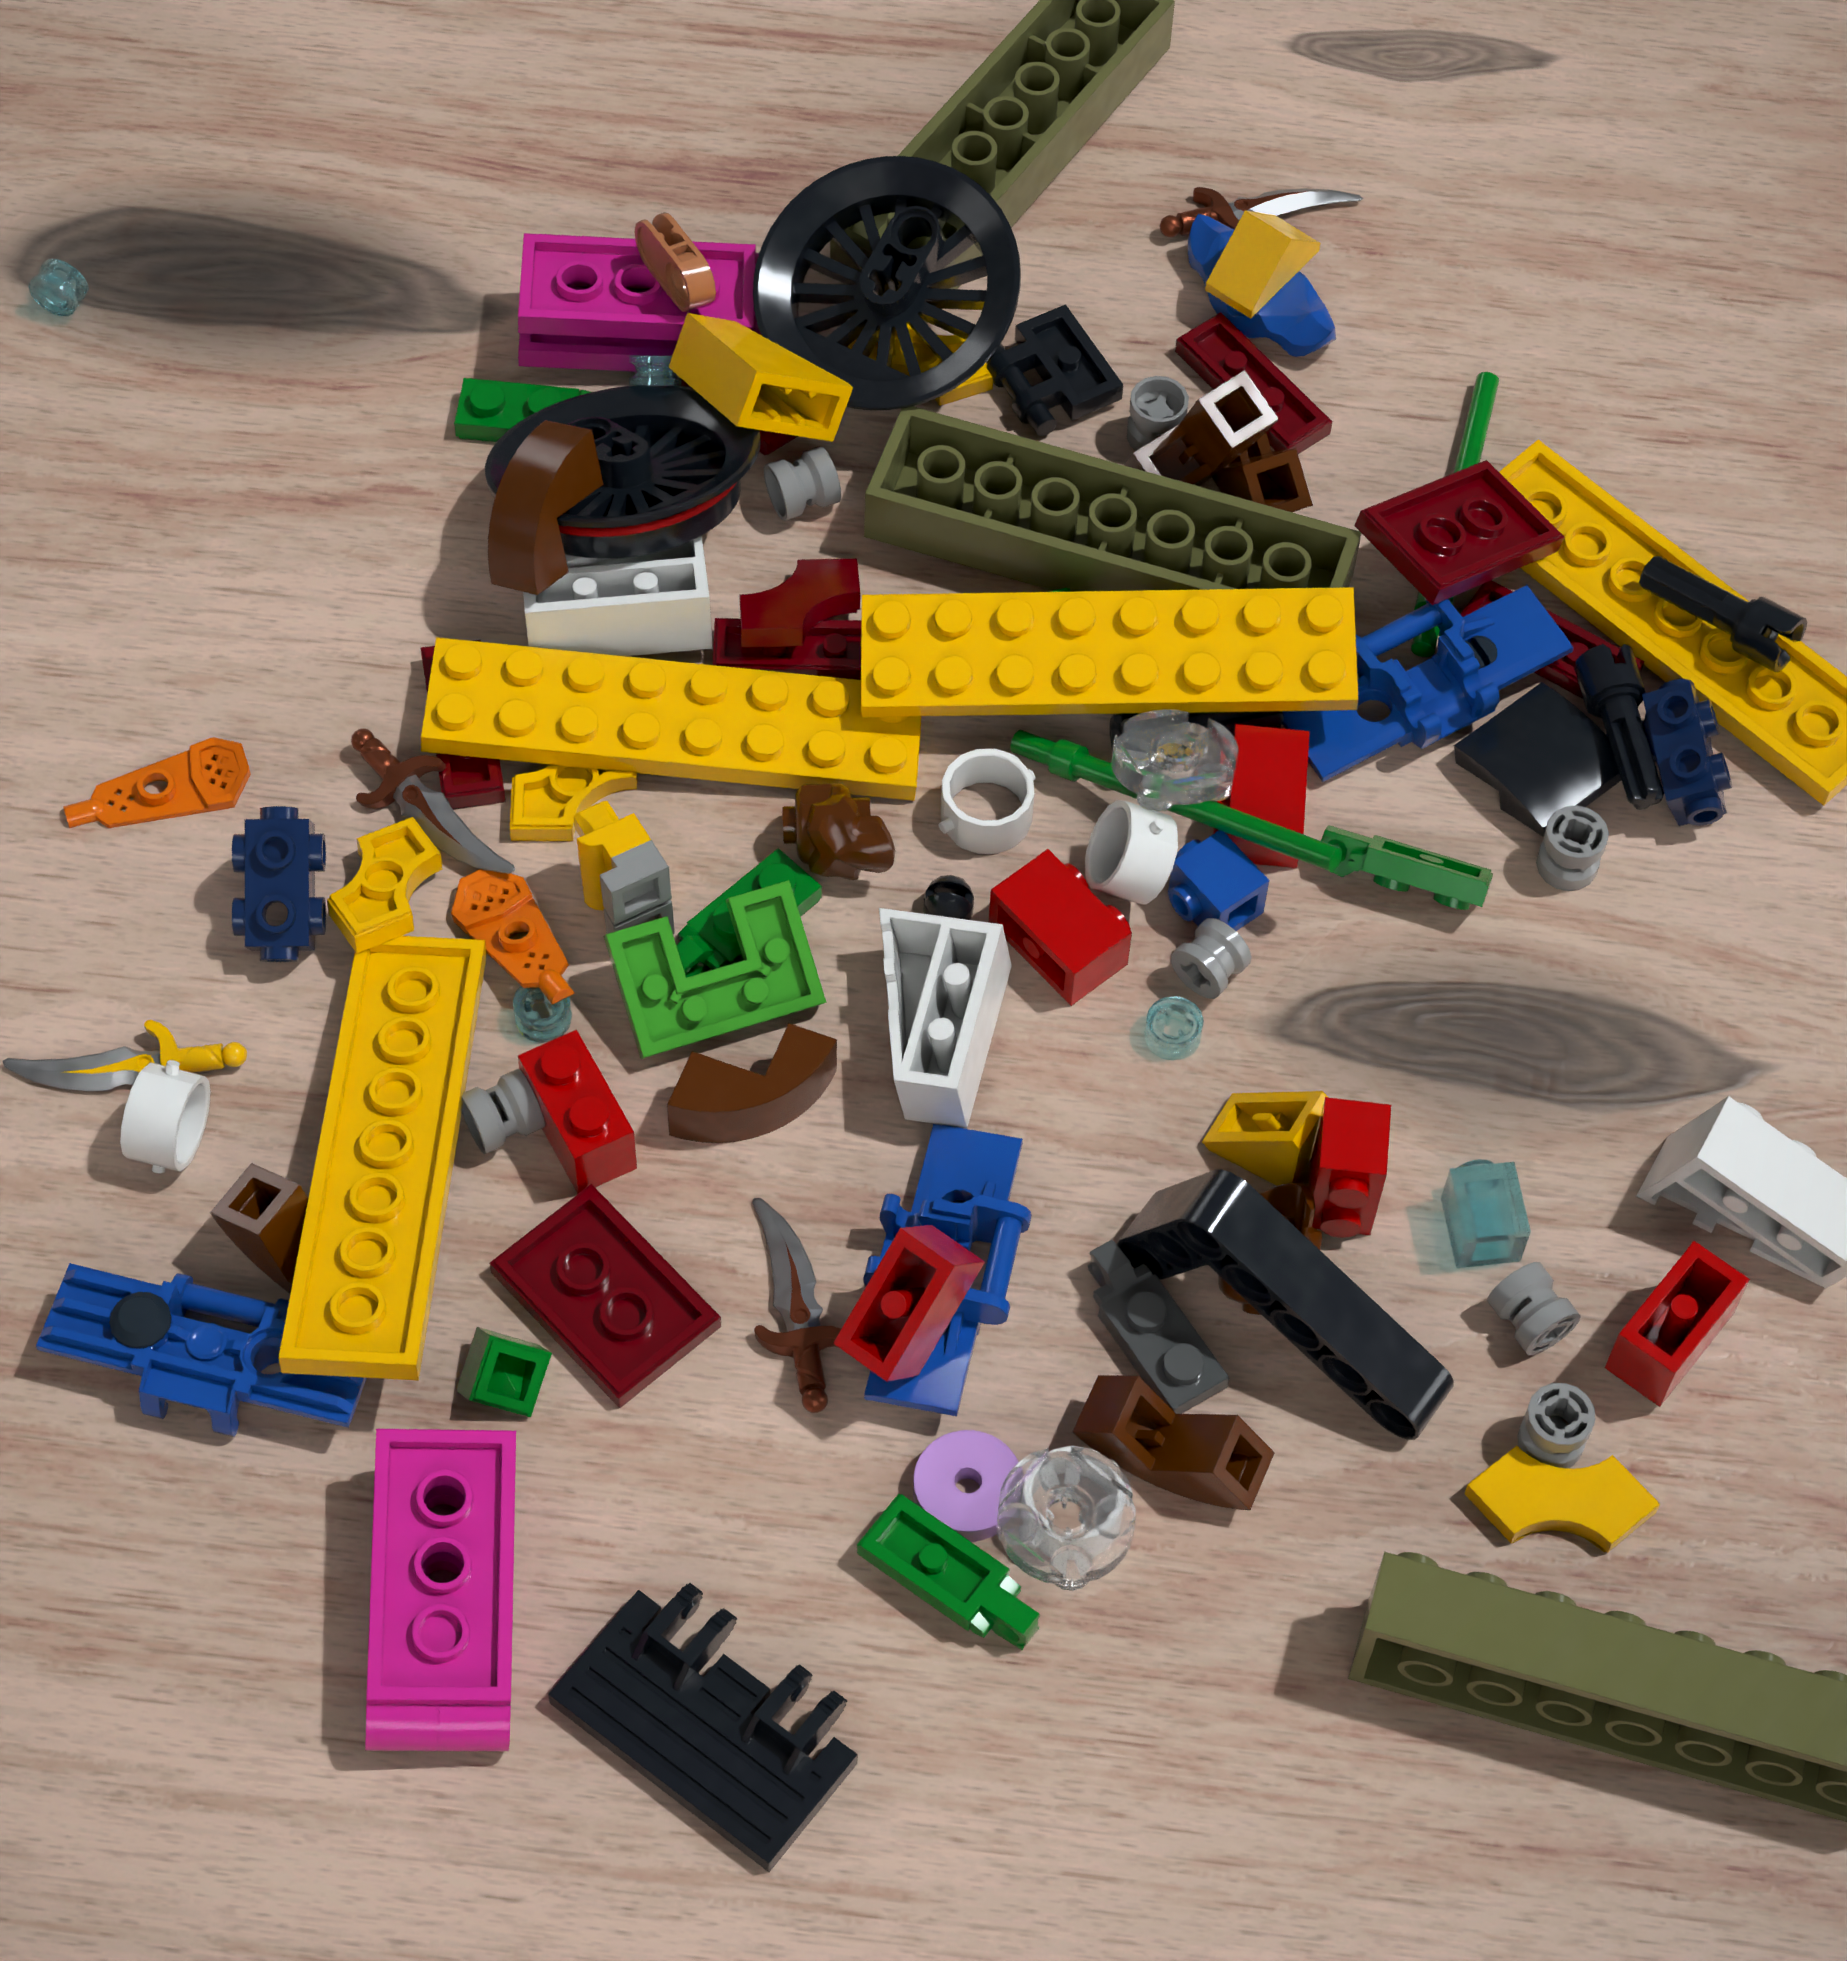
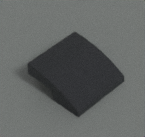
M1543 682L1454 745L1456 764L1498 790L1500 809L1542 837H1544L1547 822L1555 811L1566 806L1577 805L1586 807L1621 781L1608 736L1575 705Z

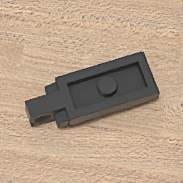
M1113 1239L1090 1251L1091 1261L1088 1265V1270L1100 1286V1288L1093 1291V1298L1099 1306L1098 1317L1142 1380L1176 1414H1182L1226 1389L1229 1383V1376L1156 1274L1152 1275L1144 1263L1133 1269L1131 1262Z

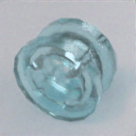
M58 259L44 261L40 267L39 274L32 278L28 286L31 296L42 308L58 316L66 317L74 314L78 307V301L84 299L89 290L84 276L70 264Z
M629 355V363H632L636 368L635 375L629 378V385L682 386V379L668 367L672 356Z
M520 986L515 992L513 998L516 1027L521 1035L530 1041L544 1043L563 1036L569 1029L572 1021L570 996L552 1005L540 988H523ZM544 1001L546 1007L552 1009L553 1015L541 1019L539 1013L533 1011V1004Z
M1164 997L1156 1001L1148 1010L1144 1032L1146 1045L1152 1053L1162 1059L1175 1061L1191 1056L1200 1045L1204 1024L1202 1012L1196 1004L1182 997ZM1170 1019L1179 1020L1184 1023L1183 1031L1181 1029L1178 1030V1036H1170L1164 1033V1025L1169 1026Z

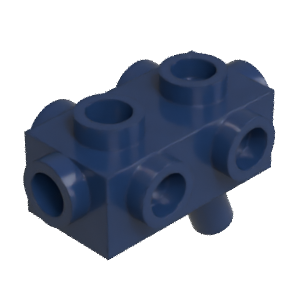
M1676 679L1666 682L1658 690L1642 694L1646 710L1645 719L1642 721L1654 762L1658 763L1666 802L1678 826L1711 824L1721 819L1727 813L1723 790L1732 788L1725 757L1722 752L1713 754L1711 737L1720 734L1714 708L1710 699L1699 701L1694 683L1691 680Z
M285 806L260 808V819H245V834H234L232 839L234 872H245V898H233L232 902L234 936H245V947L251 951H260V961L297 962L299 961V951H314L315 935H325L326 932L325 898L315 897V872H325L326 868L324 833L315 834V824L310 819H299L298 808ZM272 903H283L288 910L286 921L279 926L269 925L266 920L268 907Z

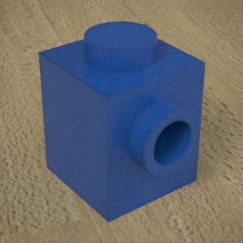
M1219 830L1202 842L1199 839L1190 841L1177 852L1170 874L1168 896L1174 910L1185 921H1193L1199 926L1207 918H1214L1226 923L1237 931L1264 913L1270 880L1225 832Z

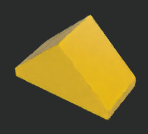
M1245 210L1206 281L1205 291L1251 319L1319 252L1321 243L1276 215Z
M1323 1091L1232 1093L1202 1143L1209 1151L1276 1186L1297 1182L1311 1159L1324 1100L1328 1096Z

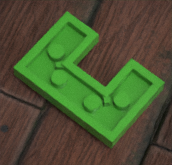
M789 880L725 900L744 960L686 978L668 916L603 936L641 1059L827 1003Z

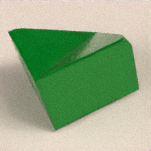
M477 1327L458 1382L457 1392L470 1401L531 1417L552 1353L538 1344Z

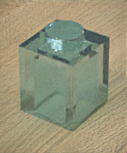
M1478 1159L1463 1163L1458 1168H1451L1443 1189L1441 1202L1456 1268L1521 1261L1531 1230L1515 1162L1494 1164L1490 1160Z

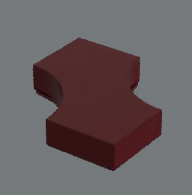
M857 558L797 560V567L794 573L782 584L758 593L740 594L741 647L803 646L806 634L819 622L836 615L857 613V610H860V582Z

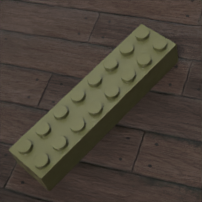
M1039 0L898 156L918 157L936 161L967 175L992 196L1002 209L1012 228L1169 50L1175 1ZM895 212L874 216L880 238L894 217ZM862 220L846 228L844 231L869 258L872 250ZM947 222L942 228L945 239L947 240L958 231L956 227ZM917 237L908 244L907 248H921L928 243L931 237ZM832 239L830 241V258L862 272ZM973 244L945 268L982 256V254ZM960 285L950 289H958Z
M914 406L901 409L865 492L864 537L1052 591L1066 587L1067 589L1070 588L1071 592L1349 587L1354 574L1362 534L1357 530Z
M1384 1552L1367 1603L1348 1679L1847 1822V1675L1829 1670L1812 1673L1787 1666L1782 1658L1765 1651L1752 1650L1741 1653L1720 1647L1710 1637L1694 1631L1671 1633L1646 1626L1640 1617L1631 1613L1609 1611L1603 1614L1576 1606L1574 1600L1560 1593L1541 1591L1536 1594L1508 1587L1503 1579L1485 1572L1462 1574L1438 1567V1564L1433 1559L1422 1554L1403 1552L1395 1555Z

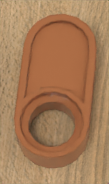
M663 212L653 218L652 224L646 219L635 224V241L642 261L681 311L688 312L710 304L715 300V281L708 262L669 213Z

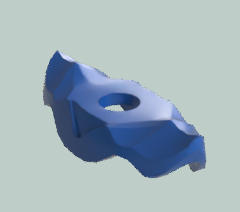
M1198 214L1192 223L1188 237L1187 253L1191 268L1199 273L1206 286V281L1235 229L1209 216ZM1298 272L1251 319L1207 292L1216 314L1221 312L1247 338H1269L1278 343L1291 356H1305L1336 340L1335 325L1325 304L1308 278L1301 272Z

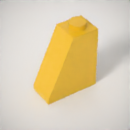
M687 313L668 366L738 427L832 442L853 390V387L846 381L736 321Z

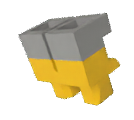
M602 801L577 812L573 817L575 830L580 836L577 838L584 902L594 910H604L606 934L668 916L672 933L675 934L673 906L670 900L672 895L669 866L636 815L633 813L619 819L608 801Z

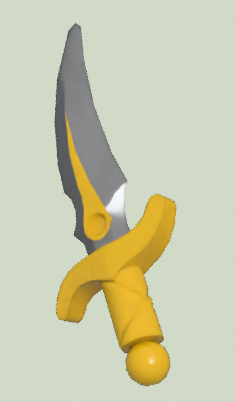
M147 1020L144 1023V1027L150 1035L159 1041L160 1049L138 1051L124 1046L103 1053L68 1059L26 1060L7 1058L3 1060L5 1068L36 1083L60 1089L106 1091L120 1085H133L140 1071L149 1063L166 1066L167 1061L174 1060L180 1063L179 1070L191 1073L223 1069L225 1064L230 1067L241 1066L246 1061L247 1050L238 1042L228 1043L224 1048L222 1043L204 1045L202 1047L178 1048L168 1028L159 1022Z

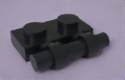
M1066 304L1015 325V341L1018 345L1006 350L1002 343H1000L994 354L987 361V369L993 376L994 384L997 387H1004L1013 399L1012 410L1022 423L1030 424L1039 436L1051 433L1057 425V421L1049 411L1050 408L1061 405L1070 419L1075 420L1122 399L1124 384ZM1035 368L1043 382L1031 386L1023 373Z

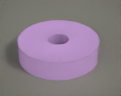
M975 1430L951 1432L934 1440L920 1455L914 1471V1502L970 1542L985 1540L1004 1530L1012 1522L1019 1509L1023 1488L1021 1467L1015 1454L998 1438ZM962 1479H972L979 1484L980 1488L973 1493H964L956 1487V1483Z

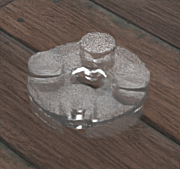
M1164 709L1144 712L1126 721L1123 727V734L1119 737L1115 736L1111 767L1118 781L1128 790L1136 793L1138 804L1147 810L1158 812L1166 811L1173 805L1222 801L1231 795L1233 779L1236 773L1239 750L1234 736L1220 723L1209 718L1207 728L1199 724L1189 723V712Z
M1071 1446V1452L1056 1451L1048 1453L1049 1448L1033 1452L1023 1458L1005 1478L1000 1489L996 1532L1005 1552L1022 1571L1042 1582L1055 1584L1063 1590L1074 1591L1082 1589L1089 1581L1100 1579L1110 1573L1126 1556L1132 1544L1135 1530L1136 1509L1132 1500L1133 1492L1125 1474L1104 1455L1082 1447ZM1067 1501L1079 1505L1081 1510L1078 1520L1082 1525L1074 1529H1070V1527L1061 1529L1053 1524L1054 1515L1049 1508L1055 1503L1061 1502L1062 1508L1065 1509Z

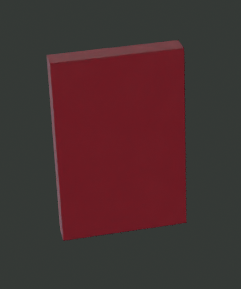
M1487 460L1361 510L1354 525L1431 605L1558 552L1565 538Z
M592 1184L489 1263L493 1276L619 1408L624 1406L721 1328V1316Z

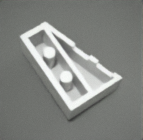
M702 535L682 545L641 556L584 558L565 555L569 573L539 595L523 592L529 647L617 656L713 649L710 596Z
M879 908L884 948V973L889 1006L888 1020L893 1078L905 1120L967 1129L1012 967L1003 924Z
M1730 1096L1666 1138L1636 1197L1653 1205L1656 1204L1659 1196L1697 1213L1693 1221L1694 1225L1712 1233L1716 1223L1741 1234L1754 1241L1749 1252L1824 1288H1828L1847 1277V1177L1842 1176L1818 1159L1810 1147L1799 1141L1791 1140L1765 1122L1757 1110L1749 1105L1735 1101Z

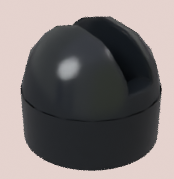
M954 875L938 877L930 883L925 892L924 914L971 920L974 910V895L971 887L963 878Z

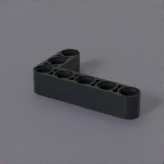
M1223 1169L1213 1170L1157 1191L1117 1242V1246L1129 1259L1133 1268L1144 1263L1152 1275L1156 1274L1159 1280L1202 1266H1210L1378 1424L1398 1437L1406 1440L1418 1438L1454 1387V1380L1451 1374L1434 1356L1250 1184L1232 1172Z

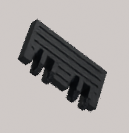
M691 1583L686 1584L661 1609L660 1605L640 1590H637L548 1694L549 1702L562 1714L770 1872L857 1765L858 1754L835 1737L831 1739L815 1760L809 1757L810 1753L844 1711L847 1699L835 1690L831 1691L820 1700L814 1711L796 1733L792 1735L780 1726L779 1723L806 1693L812 1680V1673L800 1664L796 1665L770 1694L768 1686L723 1654L703 1677L699 1672L734 1629L737 1620L736 1616L725 1608L720 1609L719 1612H716L707 1621L701 1631L682 1652L670 1643V1640L698 1609L700 1600L703 1598L702 1591Z

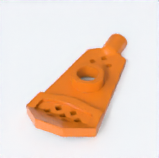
M212 737L191 745L190 750L96 785L91 799L63 806L69 828L99 821L108 828L229 809L235 807L251 773L242 743ZM154 781H165L168 784L166 789L158 794H151L145 791V787Z
M482 869L461 878L451 911L453 922L471 939L485 940L486 953L523 988H540L552 1005L575 994L562 977L569 966L568 961L533 899L524 878L512 873L507 874ZM516 933H528L521 939H509L510 936Z

